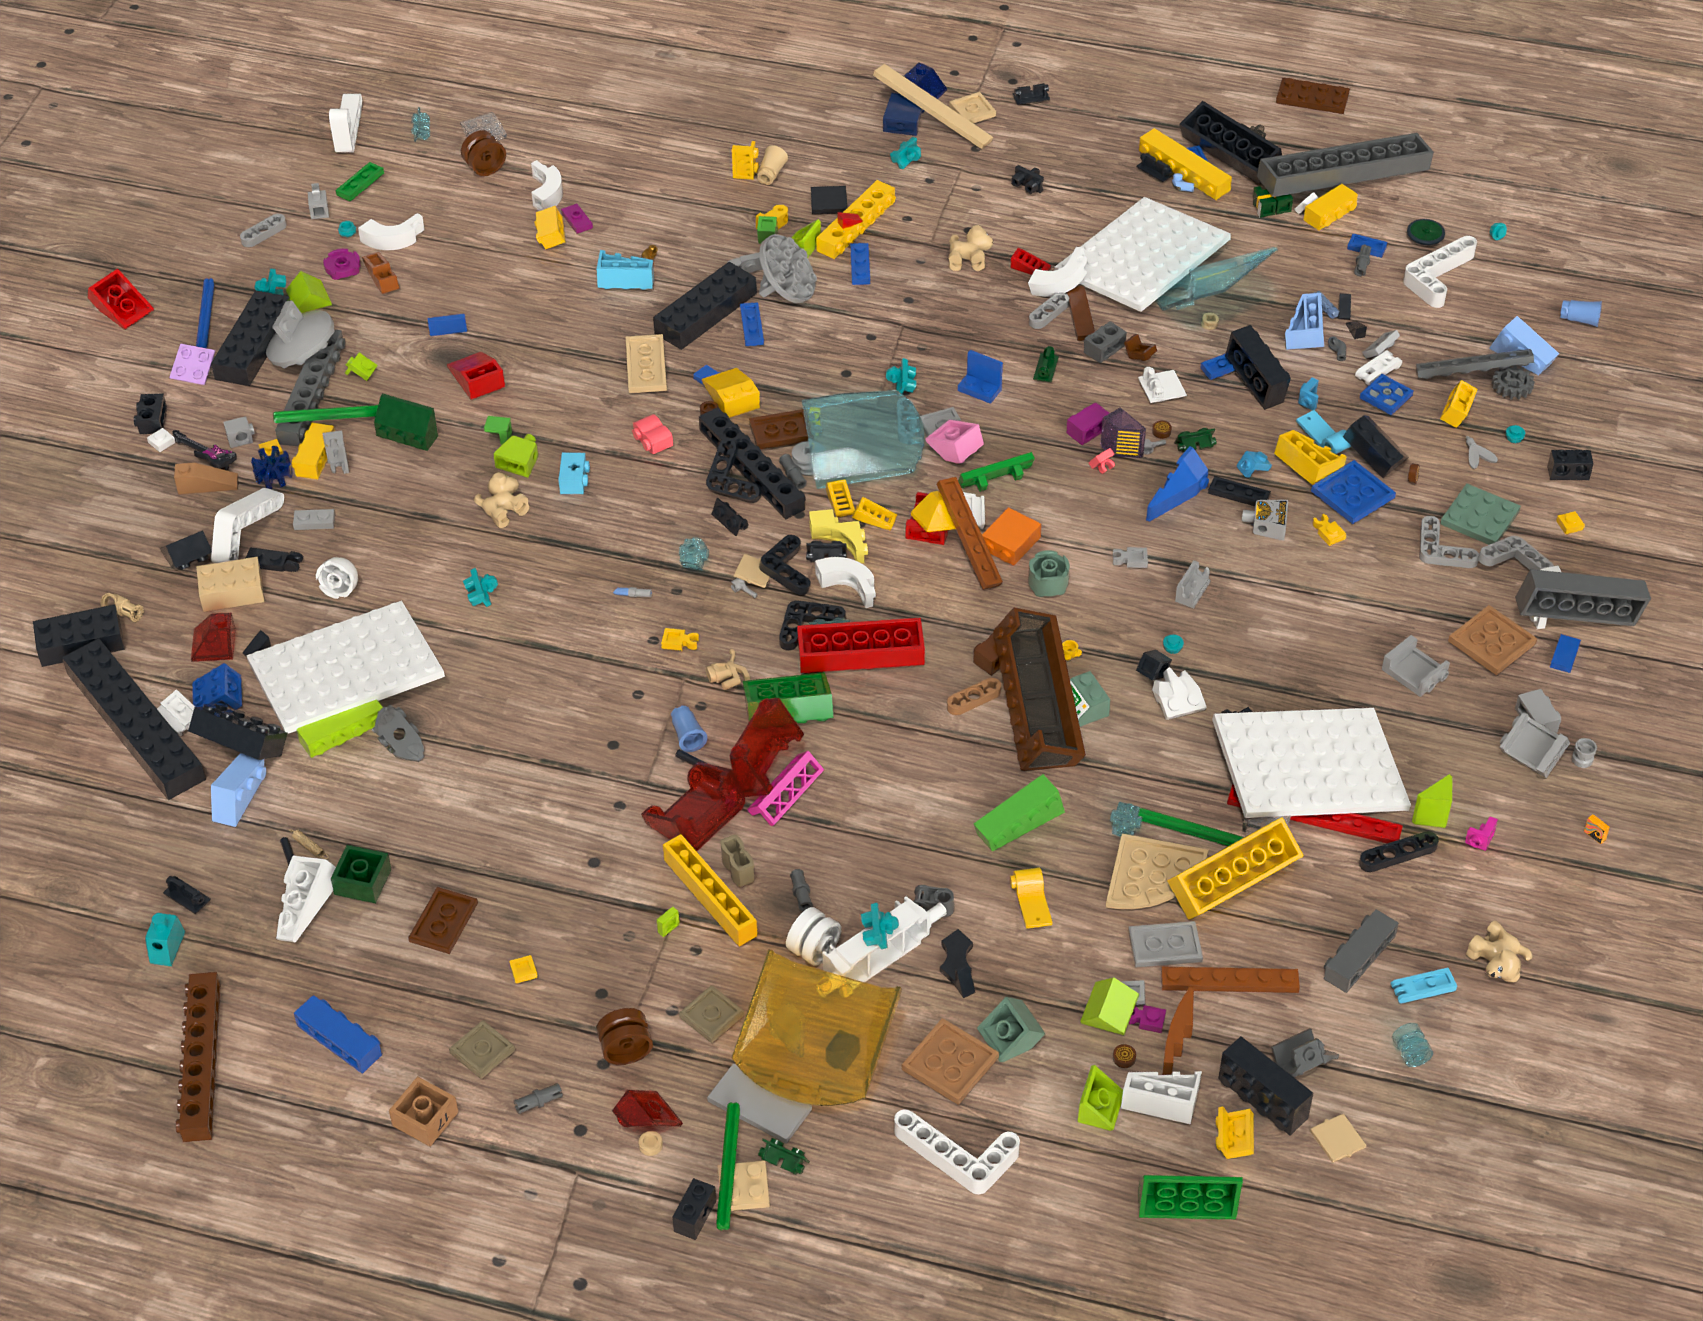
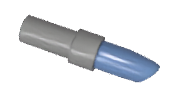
M637 587L617 588L613 594L629 597H652V589H637Z

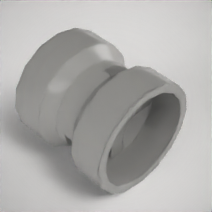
M1588 738L1577 740L1572 754V762L1581 768L1590 767L1596 754V743Z

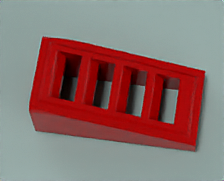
M1017 248L1011 257L1012 269L1033 275L1035 269L1039 270V268H1042L1041 270L1043 271L1051 269L1050 264L1021 248Z

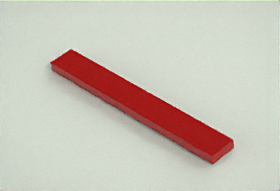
M1232 784L1227 804L1242 808L1235 786ZM1355 813L1280 816L1285 819L1386 844L1400 840L1403 825Z

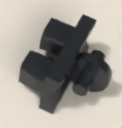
M1017 165L1011 184L1015 187L1025 186L1026 192L1030 194L1035 191L1042 193L1044 177L1039 175L1040 170L1036 167L1030 171Z

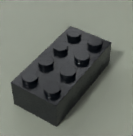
M1251 325L1232 331L1225 353L1226 359L1233 365L1235 371L1264 410L1284 403L1291 380L1289 373L1284 370L1278 358H1275L1269 346L1263 342L1259 333Z
M115 604L33 621L36 651L42 667L63 663L62 657L98 638L111 653L125 650L120 618Z
M215 703V705L204 704L201 707H194L188 732L258 760L282 756L288 732L281 730L279 725L263 723V719L253 716L248 717L244 711L228 709V705L223 703Z
M1242 1036L1222 1052L1218 1079L1225 1087L1231 1088L1244 1102H1248L1256 1108L1260 1115L1266 1116L1279 1130L1285 1131L1288 1135L1293 1134L1308 1120L1314 1093Z

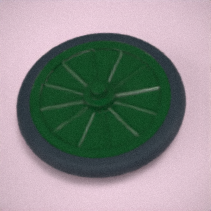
M1418 219L1408 225L1407 234L1412 241L1418 244L1434 245L1444 239L1445 229L1434 220Z

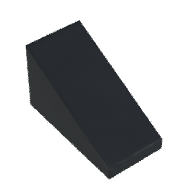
M1339 294V319L1350 320L1351 294Z
M1358 321L1346 323L1354 339L1366 336L1367 327Z
M260 630L243 651V655L247 657V655L271 647L269 636Z
M968 964L955 971V987L963 998L976 993Z

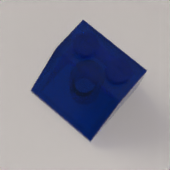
M916 64L903 76L936 99L947 91L946 86L935 70L925 64Z

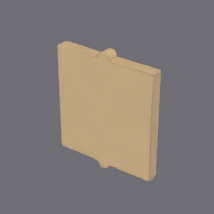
M747 554L743 555L734 574V577L763 588L766 587L770 578L759 569L761 558L757 559Z
M1344 1114L1330 1120L1325 1119L1324 1123L1310 1128V1132L1332 1163L1344 1157H1351L1353 1153L1366 1148V1144Z

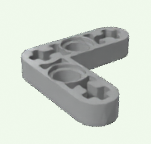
M1426 516L1422 519L1419 552L1422 562L1462 568H1474L1477 566L1479 553L1476 550L1439 545V519L1434 516ZM1430 537L1435 541L1429 542L1426 541L1425 538ZM1427 549H1431V555L1427 553ZM1451 554L1454 558H1447L1444 555Z
M1510 536L1485 546L1481 549L1478 556V561L1485 566H1493L1513 557L1529 570H1541L1554 566L1552 562L1518 536Z

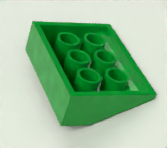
M825 672L743 681L749 726L762 728L768 724L781 726L787 724V722L806 723L808 720L826 721L829 718H834L832 693Z
M1143 1175L1139 1180L1138 1187L1139 1218L1236 1220L1243 1177Z

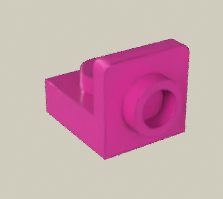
M1490 816L1486 824H1481L1479 830L1469 827L1465 843L1486 851L1495 834L1498 819Z

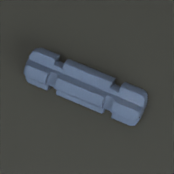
M1321 291L1314 292L1321 293L1323 311L1331 319L1338 317L1339 310Z

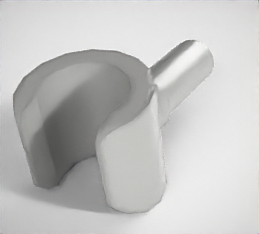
M1145 439L1141 447L1143 454H1151L1154 447L1166 444V440L1151 442L1149 439Z
M736 578L731 581L733 584L731 589L734 592L742 589L754 598L758 596L757 593L746 586L744 580Z

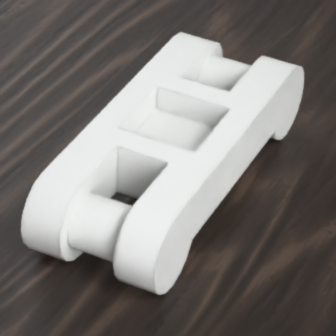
M1386 350L1359 368L1355 377L1360 380L1363 379L1369 386L1381 374L1386 375L1392 370L1400 368L1402 360L1398 357H1393V354Z

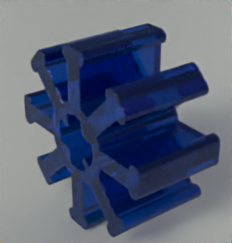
M278 446L271 447V456L265 453L264 448L259 449L260 459L252 457L251 460L255 481L260 484L264 480L265 487L268 489H273V480L276 479L280 487L286 485L284 476H289V478L293 476L289 454L284 451L280 455Z

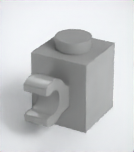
M319 183L311 184L312 192H308L311 220L329 218L326 190L320 191Z

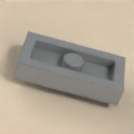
M1397 329L1382 334L1362 352L1366 359L1373 356L1376 358L1385 349L1393 346L1400 334Z
M334 509L294 511V530L334 529Z

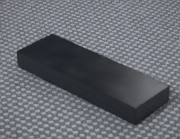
M1214 476L1208 489V494L1255 506L1257 500H1269L1271 491Z

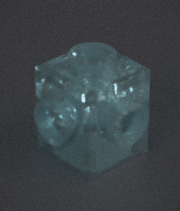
M685 538L684 544H681L679 548V561L683 567L702 570L704 561L708 560L709 549H707L705 542L700 538Z
M1119 802L1117 809H1113L1110 816V822H1113L1112 834L1122 836V834L1134 836L1136 829H1140L1143 817L1139 816L1140 807Z

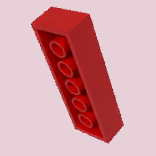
M921 618L797 626L801 673L925 665V646Z

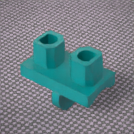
M912 137L907 142H902L898 151L890 153L892 162L898 163L899 169H904L911 161H918L921 158V148L917 146L916 137Z
M270 269L268 281L266 278H262L255 282L254 288L256 291L284 295L283 289H276V287H286V276L276 274V269Z
M902 358L900 368L893 366L886 371V379L896 383V395L902 396L904 391L914 392L917 385L916 380H913L916 375V367L908 366V359Z
M476 568L471 569L472 576L463 580L465 588L468 592H471L467 594L468 600L473 606L482 602L486 607L492 605L488 592H493L498 586L497 578L489 574L484 575L483 578L478 575Z
M876 902L871 904V911L861 914L863 926L865 928L873 927V929L862 933L863 940L867 946L878 944L882 950L888 948L887 934H893V930L899 926V920L897 917L892 916L890 912L884 914V912L879 911V904Z

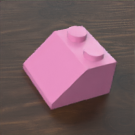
M948 420L926 438V442L945 461L956 464L964 462L966 458L977 452L984 445L979 424Z

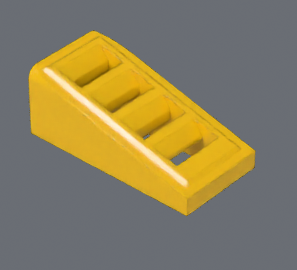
M846 479L827 482L826 492L835 516L853 515L855 509ZM843 502H846V503H847V504H843V505H838V504H837V503H843ZM849 508V510L839 511V509Z
M862 497L855 508L852 518L891 531L897 514Z

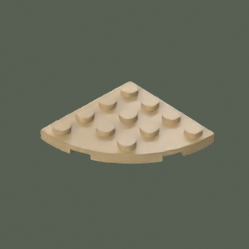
M1122 834L1107 896L1106 908L1140 909L1173 899L1176 896L1167 880L1206 859L1209 850Z

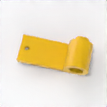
M1041 868L1013 871V875L1010 876L1011 889L1016 891L1026 929L1052 925L1051 915L1043 891L1044 883Z

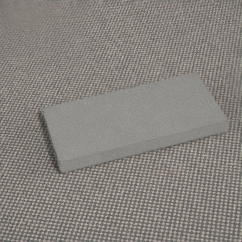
M734 1063L707 1097L708 1102L726 1112L728 1103H739V1119L786 1144L812 1110L811 1104Z

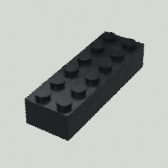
M1204 101L1179 124L1182 137L1197 146L1200 145L1201 149L1259 185L1262 184L1257 177L1260 159L1282 155L1281 148Z
M731 262L726 263L653 317L654 334H663L665 341L680 350L684 349L739 308L740 304L747 302L757 294L756 277Z
M255 290L211 362L215 380L244 386L251 385L267 358L266 349L276 333L273 325L277 317H279L285 302L290 301L289 296Z

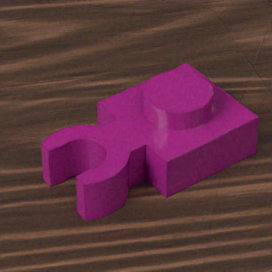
M1146 1005L1143 1006V1010H1139L1135 1006L1129 1024L1140 1023L1139 1029L1162 1034L1166 1010Z

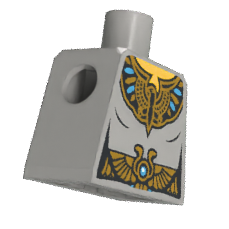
M1257 500L1255 511L1243 510L1242 522L1253 523V533L1256 535L1284 540L1288 500Z

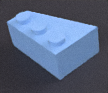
M1321 293L1302 294L1296 307V313L1291 318L1289 329L1285 332L1286 350L1324 347Z
M1518 316L1503 328L1489 347V349L1496 353L1531 349L1534 363H1529V365L1522 367L1538 376L1559 355L1553 347Z
M240 753L211 784L213 822L233 827L237 826L259 785L266 776L264 759L258 760Z

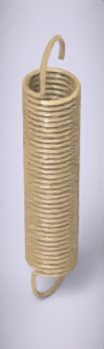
M299 830L293 831L292 837L317 858H323L324 855L328 856L322 848Z

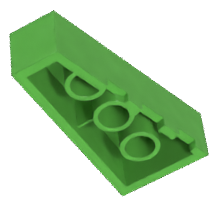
M1042 774L976 821L974 827L977 835L991 851H994L1065 813L1058 789Z

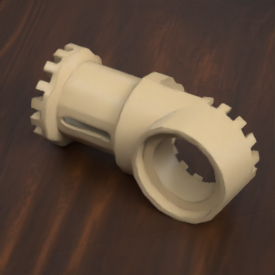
M107 593L101 598V607L108 606L109 598L113 597L118 615H125L133 622L139 621L141 619L140 616H143V606L139 604L134 605L130 603V600L118 594Z

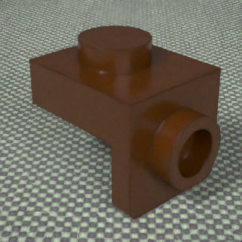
M1134 334L1124 342L1129 359L1146 361L1157 352L1155 344L1141 343L1139 334Z

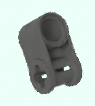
M927 885L915 887V900L913 902L920 907L922 905L925 911L941 903L947 911V914L943 917L953 914L954 893L950 889Z

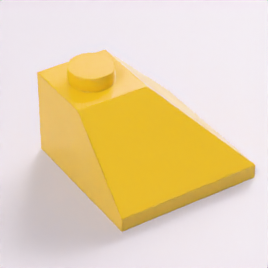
M939 491L930 492L911 511V516L926 532L956 529Z

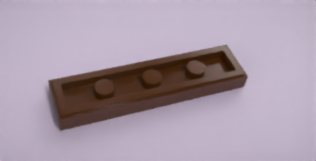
M1076 286L1066 292V294L1069 296V308L1077 341H1084L1088 335L1095 332L1085 287Z

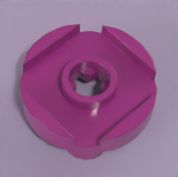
M336 249L328 253V257L323 260L326 273L331 275V278L334 280L352 275L355 276L360 272V257L355 251L352 253L348 252V249Z

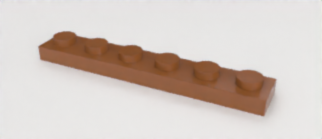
M957 477L939 480L936 485L982 589L1001 585L1003 582Z
M1161 967L1162 990L1187 991L1189 987H1194V991L1299 993L1300 989L1298 969Z

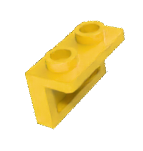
M1223 1106L1218 1107V1116H1216V1126L1218 1128V1136H1216L1217 1149L1222 1151L1226 1159L1254 1154V1114L1251 1109L1228 1113Z

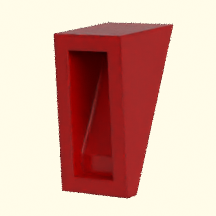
M837 212L838 224L842 229L863 222L858 214Z

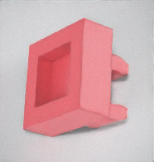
M1111 448L1097 455L1089 462L1092 469L1098 466L1100 473L1103 474L1107 471L1105 464L1109 469L1115 466L1114 462L1110 459L1114 455Z

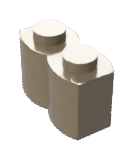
M734 834L721 839L722 863L726 869L731 871L733 882L739 887L754 882L753 858L744 850L741 838Z

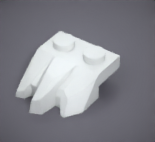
M1169 667L1164 672L1165 681L1154 680L1152 691L1157 704L1160 703L1166 720L1203 711L1207 708L1199 686L1186 671L1181 672L1180 677H1178Z

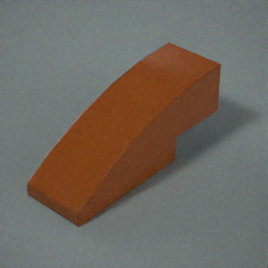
M380 252L362 257L371 278L382 294L399 289L396 274L391 270L389 262Z

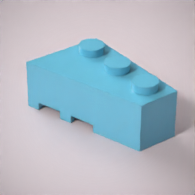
M600 250L597 263L598 288H640L642 290L653 288V260L631 256V259L621 257L620 253H615L614 256L606 254L604 250Z

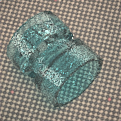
M1417 1023L1405 1024L1392 1034V1040L1397 1049L1401 1051V1056L1408 1067L1420 1066L1433 1056L1434 1052Z

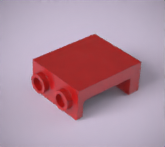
M916 493V503L914 508L928 495V493ZM911 516L906 522L905 539L944 545L949 530L926 532Z

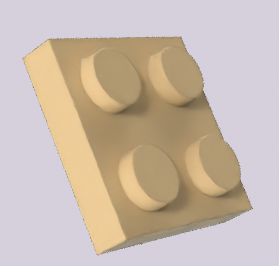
M980 92L949 101V107L972 123L996 116V110Z
M766 1162L735 1163L731 1211L770 1207ZM718 1165L719 1187L722 1165Z

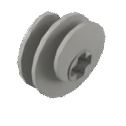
M807 441L796 444L793 447L792 460L800 467L802 475H814L825 468L827 454L820 444Z

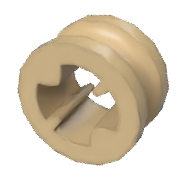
M1205 313L1202 317L1201 326L1204 329L1213 330L1218 326L1219 317L1214 313Z

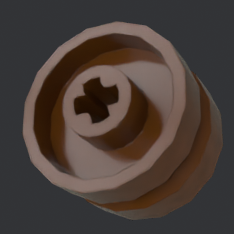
M478 130L470 134L463 142L460 150L463 160L480 176H489L496 173L506 159V149L486 130Z
M635 1008L614 1010L602 1017L596 1026L603 1057L608 1063L615 1065L635 1063L647 1056L653 1048L646 1016L641 1010Z

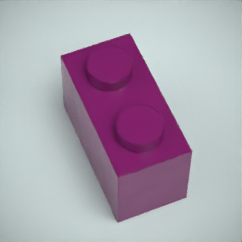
M1095 402L1067 419L1066 433L1079 444L1084 445L1110 429L1111 414Z

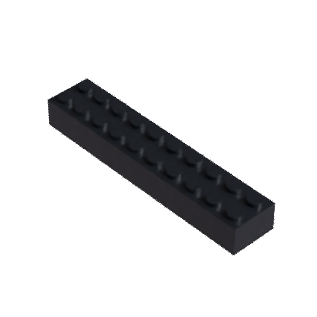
M99 638L62 657L68 676L168 801L206 780L202 763Z

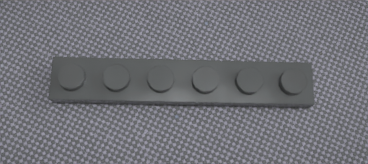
M1531 349L1419 363L1416 364L1418 378L1429 379L1437 375L1450 376L1452 373L1468 374L1475 370L1506 369L1513 365L1527 366L1529 363H1534V356Z

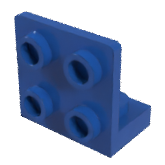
M969 350L967 355V375L958 384V391L991 404L1002 391L1003 363Z
M225 663L193 681V705L195 707H201L204 704L214 705L221 700L236 710L242 707L241 675Z

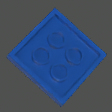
M1355 460L1315 483L1311 488V492L1352 524L1393 500L1396 495L1395 491Z

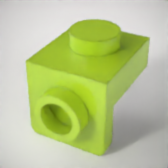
M359 352L355 358L351 356L345 365L348 367L345 374L348 375L350 371H353L367 381L378 365Z

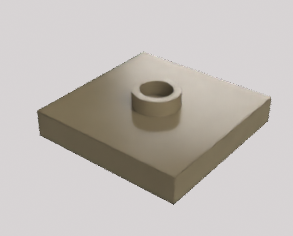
M712 985L679 1012V1017L711 1043L744 1016V1010Z
M484 1020L449 1048L450 1054L480 1079L485 1077L515 1051V1046Z

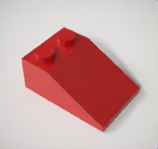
M118 268L88 288L87 298L101 313L124 330L154 310L151 304Z

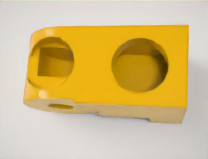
M776 205L766 214L760 212L756 215V229L759 216L777 217L779 230L788 223V208L785 205Z

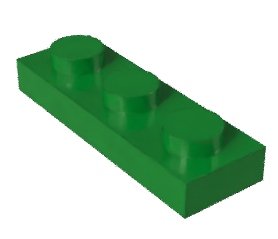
M369 162L337 188L336 195L345 200L352 201L384 174L383 167Z

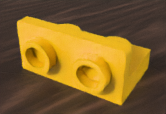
M755 141L751 142V146H732L733 178L754 180L755 173H758L759 162H756L759 149L756 148Z

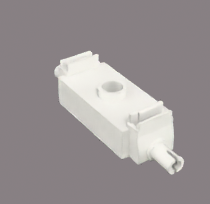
M906 896L902 904L899 901H895V909L890 912L892 916L898 918L899 926L893 930V934H887L888 948L881 950L878 944L871 946L865 944L862 932L871 930L873 927L865 928L836 949L830 945L829 953L823 952V970L829 978L816 986L819 995L825 998L837 988L842 993L849 989L853 991L920 945L921 940L929 935L931 924L947 914L946 908L943 904L938 903L928 911H925Z

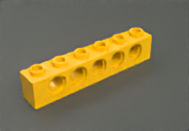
M876 180L843 212L858 214L863 222L842 229L838 224V218H836L816 237L817 252L833 259L842 254L890 205L894 204L896 199L895 187Z

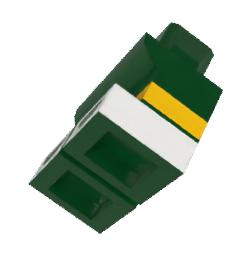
M1261 186L1253 188V206L1257 207L1259 218L1272 216L1275 213L1278 215L1292 211L1293 197L1291 194L1272 197L1268 190L1263 189Z

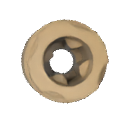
M769 146L765 149L764 157L757 173V180L760 183L770 185L788 161V155L782 148Z

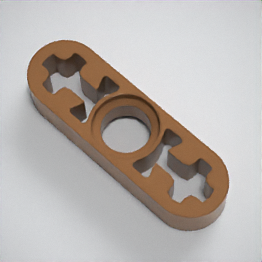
M988 678L949 696L947 699V711L952 715H961L999 697L1001 694V682L996 678ZM977 694L980 697L978 699H971L969 695Z

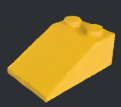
M738 368L702 379L713 401L718 404L719 409L726 413L729 418L760 408V392L752 379Z

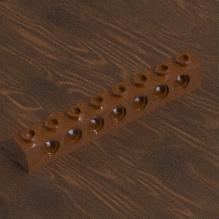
M217 972L189 974V983L185 984V996L188 999L183 1005L186 1021L182 1022L183 1035H185V1040L181 1041V1052L184 1054V1060H180V1073L183 1075L182 1079L178 1081L181 1099L177 1100V1111L180 1113V1119H176V1132L181 1134L183 1142L212 1140L221 987Z

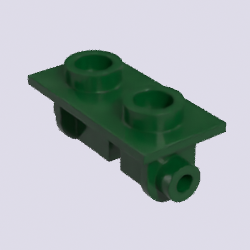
M1048 346L1044 349L1043 353H1040L1033 380L1052 382L1059 356L1055 355L1053 347Z
M1202 428L1197 432L1191 433L1190 431L1181 432L1174 444H1177L1178 451L1185 452L1189 447H1193L1196 450L1195 443H1198L1199 449L1211 448L1217 444L1216 438L1212 437L1215 428Z
M771 1138L770 1141L762 1139L766 1147H761L758 1156L761 1157V1160L777 1166L782 1158L784 1160L780 1168L795 1175L803 1173L805 1168L802 1165L803 1161L810 1162L804 1157L805 1152L794 1147L788 1150L783 1147V1142Z

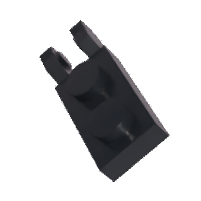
M250 547L246 558L258 557L260 569L296 572L300 568L298 563L302 562L304 556L295 551L288 553Z

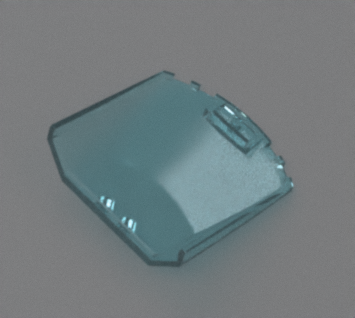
M1272 247L1192 268L1189 270L1190 274H1187L1155 301L1162 311L1175 307L1177 310L1195 305L1194 302L1222 294L1274 255L1278 249L1277 247Z
M899 391L842 393L802 400L817 489L826 488L827 482L846 479L847 484L910 474L915 471L918 460L922 458V450L925 445L924 427L915 406Z

